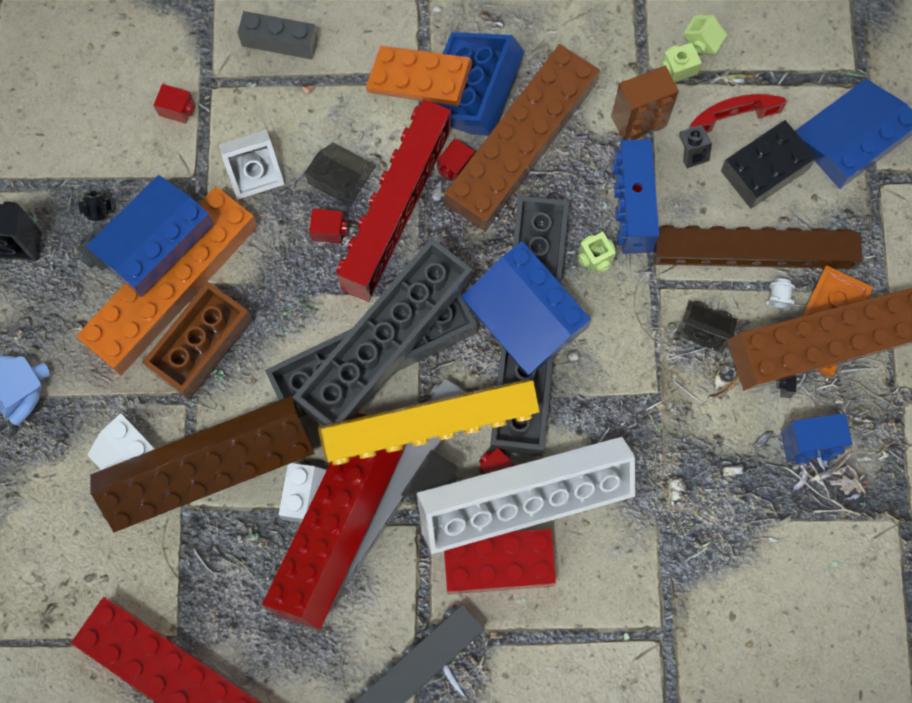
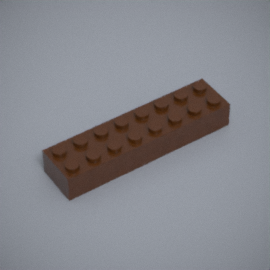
M290 396L90 475V494L113 533L311 456L315 452L307 427L293 397Z

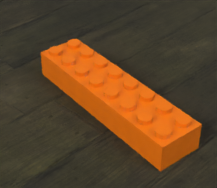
M217 186L199 203L209 213L214 225L142 297L125 283L76 335L89 350L120 376L123 375L258 227L254 216Z

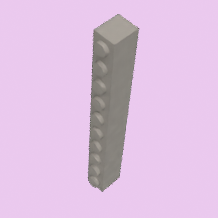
M444 379L441 384L437 383L433 387L429 396L432 397L430 401L467 392ZM437 436L428 438L429 443L419 446H413L412 442L406 444L331 608L445 439L439 440Z

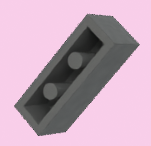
M243 11L237 32L242 47L311 60L313 59L318 39L315 24Z

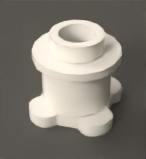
M783 278L776 279L775 282L770 283L769 288L772 289L771 297L766 301V306L790 310L791 306L795 304V301L791 300L795 286L791 284L790 280Z

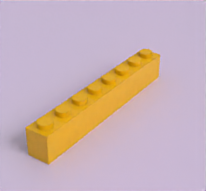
M521 380L318 427L325 460L328 462L332 461L333 465L349 462V457L359 455L361 459L375 456V451L386 449V452H394L403 449V444L411 442L413 446H419L429 443L428 438L437 436L439 440L455 437L454 432L462 430L465 431V434L481 431L480 426L490 424L491 428L504 426L507 424L506 420L516 418L517 422L532 419L531 414L539 413L534 382L532 380Z

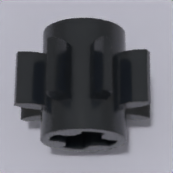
M88 191L84 193L82 201H78L80 213H84V216H87V219L90 221L103 220L106 218L108 211L112 210L110 198H106L102 191Z

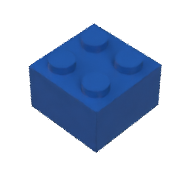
M845 413L792 421L781 431L787 462L795 461L796 465L811 463L812 459L821 458L822 461L835 460L838 458L837 455L844 454L845 450L853 445Z

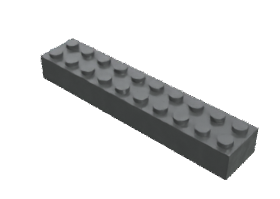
M519 195L513 248L523 241L561 284L569 201ZM501 345L497 386L521 380H532L534 382L539 413L531 414L532 419L517 422L516 418L506 420V425L492 428L490 451L498 448L502 452L542 457L553 357L531 375L527 376Z

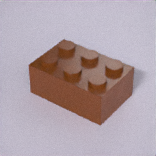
M666 65L619 83L611 117L622 140L638 139L645 132L650 130L659 131L668 124L679 90Z

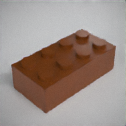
M207 282L142 361V364L148 371L189 400L253 319L247 309Z

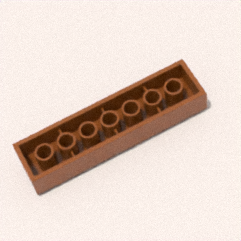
M559 44L444 193L445 205L486 232L598 82L600 69Z
M912 288L749 330L728 339L727 343L743 391L911 345Z

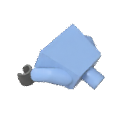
M0 355V412L5 419L9 417L8 422L0 423V431L9 426V432L4 437L11 438L16 435L17 426L30 415L39 401L41 393L40 381L50 376L45 363L30 367L22 356L15 358L14 356Z

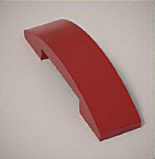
M749 94L729 98L703 111L691 122L689 128L702 125L706 133L712 132L717 120L751 111L756 112L758 119L779 114L784 109L787 101L784 97L769 94Z

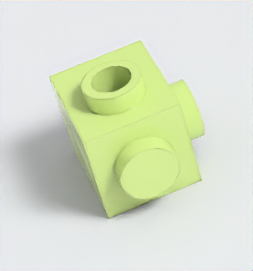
M695 15L683 33L688 42L693 43L697 54H716L727 36L713 15Z
M689 43L680 47L679 45L670 47L664 53L660 66L666 65L675 83L698 75L702 63L693 43Z

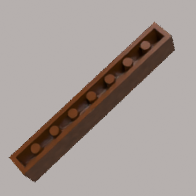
M663 225L659 228V238L653 250V265L824 269L827 265L833 269H856L862 262L861 232H852L851 229H840L837 232H830L823 228L813 229L812 231L789 228L785 231L776 230L773 227L751 230L750 227L726 229L723 226H714L710 229H700L699 226L694 225L685 228Z

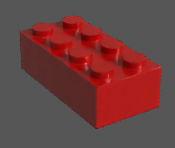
M551 529L508 532L444 551L447 595L554 587L556 585Z

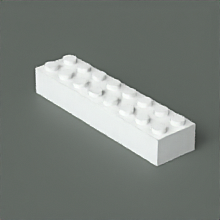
M623 437L418 492L417 499L422 534L431 554L635 497V456Z

